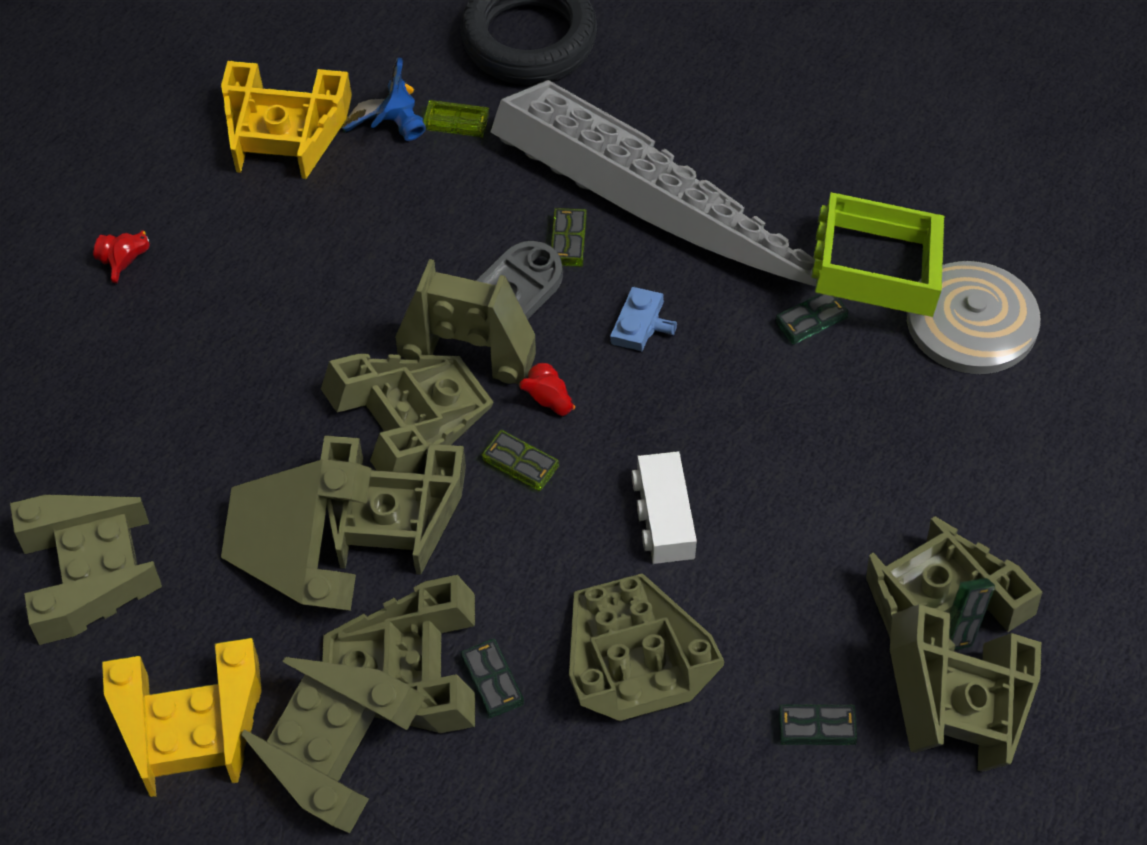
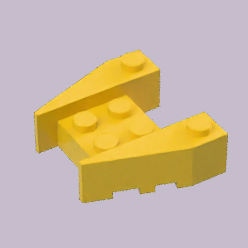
M227 61L221 87L224 97L230 149L236 172L241 173L246 152L295 156L298 158L302 179H307L347 119L352 97L348 72L318 69L312 93L263 89L258 64Z
M252 638L215 644L218 684L166 693L149 694L148 674L140 656L102 662L104 696L150 797L156 796L155 777L226 765L232 783H238L247 742L241 734L243 730L251 733L256 703H259L262 691L259 660Z

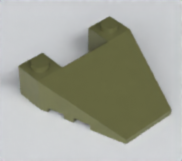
M369 354L351 355L329 361L321 387L322 392L337 413L365 405L368 407L384 430V432L379 433L370 461L377 471L420 474L426 467L429 444L452 445L494 403L460 356L419 355L417 360H401L400 355H388L387 359H370Z
M322 459L232 487L221 558L300 604L351 611L356 575L317 568L327 500L366 503L371 468L358 463Z
M458 575L425 581L413 587L415 592L398 601L393 598L383 603L385 608L368 617L362 614L324 635L322 662L381 670L425 696L410 726L437 733L475 727V692L457 674L441 677V633L475 626V594ZM378 714L375 715L377 718L385 719Z

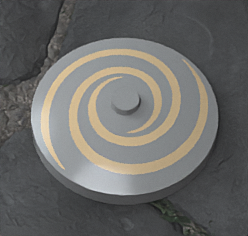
M959 261L942 265V291L933 317L907 312V324L910 334L918 347L927 356L947 368L971 374L999 372L1019 363L1033 348L1041 320L1035 297L1020 279L1002 268L975 261Z

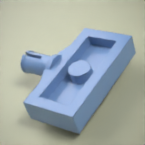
M632 287L611 333V344L643 351L647 339L655 331L674 335L677 322L661 319L658 315L664 302L663 294Z

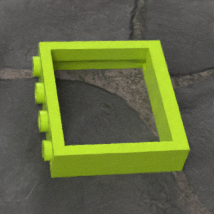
M831 192L827 206L822 205L820 207L818 216L817 243L813 256L815 261L811 273V278L817 279L815 293L933 317L942 291L944 216ZM834 226L923 244L921 283L830 264Z

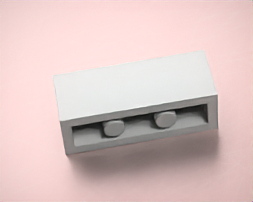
M679 451L638 456L637 470H632V484L634 491H640L641 500H637V512L639 521L645 520L647 530H642L644 551H651L653 564L695 559L697 540Z

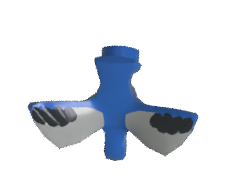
M398 57L395 61L392 78L388 83L389 95L387 98L370 99L359 103L346 119L342 127L344 132L350 131L365 120L374 117L376 118L371 125L372 128L376 127L382 120L395 121L398 125L399 134L403 135L406 141L415 140L425 132L426 126L423 123V118L415 115L413 112L415 99L410 94L413 93L414 89L401 79L402 58Z

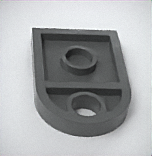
M526 241L509 248L476 281L497 285L500 275L506 276L528 320L557 291L563 279V268L558 253L551 246L538 241ZM541 256L550 259L543 266L533 264V261Z

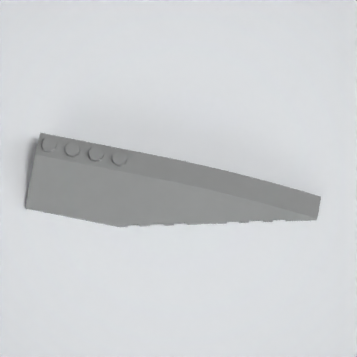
M549 80L501 99L491 133L500 137L503 143L515 146L524 151L529 158L550 166L553 172L571 178L579 187L590 189L641 219L693 244L754 268L816 286L817 279L811 278L815 259L802 249L792 250L789 248L788 239L780 233L770 234L764 229V221L757 216L751 219L743 214L745 207L708 180H697L696 171L688 165L678 166L673 162L674 155L666 149L659 152L653 147L655 141L647 135Z

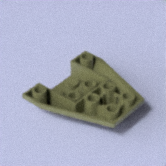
M643 573L574 592L569 676L578 701L583 707L622 721L690 702L724 666V659L712 635Z

